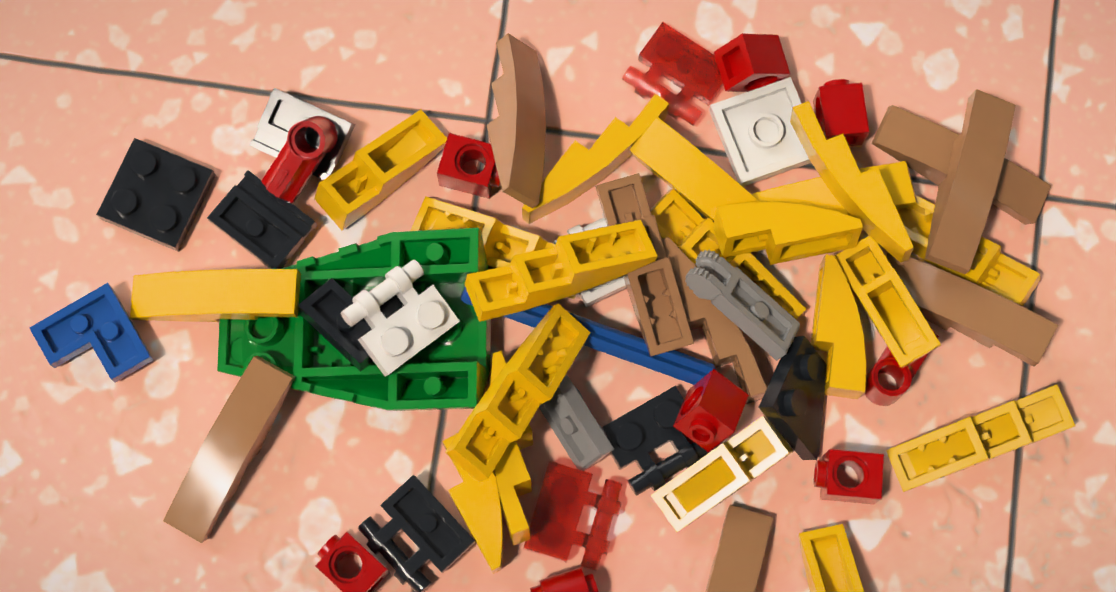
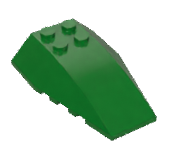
M479 228L391 232L378 236L377 240L361 245L357 243L338 248V252L318 258L314 256L297 261L295 265L282 268L297 269L301 273L300 304L331 278L354 297L361 291L366 290L369 292L386 280L385 274L394 267L402 268L412 260H416L420 264L424 275L412 283L415 291L419 295L434 285L460 322L386 377L374 361L360 372L299 314V309L298 317L258 316V320L219 319L218 372L241 377L253 357L257 355L295 376L290 389L387 411L474 409L483 397L491 371V319L479 322L474 307L461 300L467 274L489 270L482 233Z

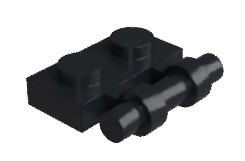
M676 386L602 427L614 448L610 454L619 470L636 462L641 470V473L627 480L636 496L650 488L653 491L659 489L666 484L665 479L684 468H689L710 453L695 442L690 444L684 434L673 427L684 402ZM670 442L676 453L655 464L649 454Z
M414 474L380 505L392 518L384 527L381 528L370 516L357 528L367 538L368 542L366 545L375 555L380 553L396 570L394 576L402 585L408 583L415 592H424L432 584L421 571L429 561L443 574L476 543ZM402 531L419 548L410 558L393 541Z

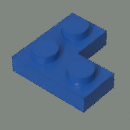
M108 282L29 327L48 363L53 368L93 347L110 379L116 383L154 360L118 296Z

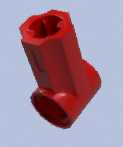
M313 116L295 123L290 128L286 143L261 180L266 190L290 203L297 200L326 153L335 147L338 140L336 127L328 118ZM308 127L315 129L320 136L318 149L311 147L305 139V132Z
M886 346L873 368L866 375V397L872 403L879 406L894 404L908 390L912 379L928 354L901 369ZM886 373L891 375L895 379L897 389L894 391L884 389L878 382V374Z

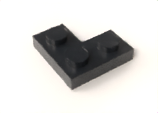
M331 278L298 305L299 314L361 372L373 360L358 339L372 329L364 318L352 327L345 322L341 312L353 304V297ZM395 295L380 306V311L387 319L404 305Z

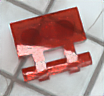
M664 22L660 24L638 56V61L650 69L644 74L630 66L622 77L624 82L635 88L634 93L645 100L647 97L651 99L654 94H657L669 103L667 115L676 121L681 118L692 126L697 123L703 113L690 104L694 97L709 106L723 87L715 55ZM664 77L682 90L676 95L658 82Z
M549 461L529 527L531 540L525 541L523 550L567 563L572 545L585 549L580 567L597 572L602 555H607L611 542L607 540L613 517L619 516L622 502L618 500L623 484L606 479L601 495L589 492L592 473ZM583 506L596 510L590 534L577 531Z

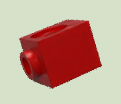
M742 33L714 51L725 92H749L780 81L790 75L779 35Z
M835 79L824 83L823 86H819L813 99L814 113L826 140L844 134L848 146L862 145L869 134L862 82L849 84L847 79Z
M449 133L437 170L439 186L489 199L492 187L500 188L501 186L491 144ZM470 160H478L485 165L484 169L475 175L465 173L462 170V166Z
M713 369L688 390L673 427L704 450L710 452L735 432L749 395Z
M829 449L823 454L822 461L816 460L813 482L814 487L821 488L820 500L872 505L882 500L884 454ZM839 466H849L856 472L858 477L856 487L847 488L840 484L836 475Z
M348 532L341 538L336 534L332 536L317 553L321 560L315 567L342 592H373L391 573ZM356 554L362 561L361 571L353 578H342L338 571L340 560L346 555Z

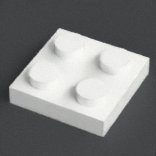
M791 77L710 105V115L737 182L742 187L811 163L790 123L792 107L802 104Z

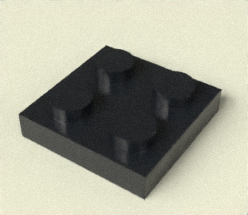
M134 138L96 215L105 222L179 252L216 174L209 168Z

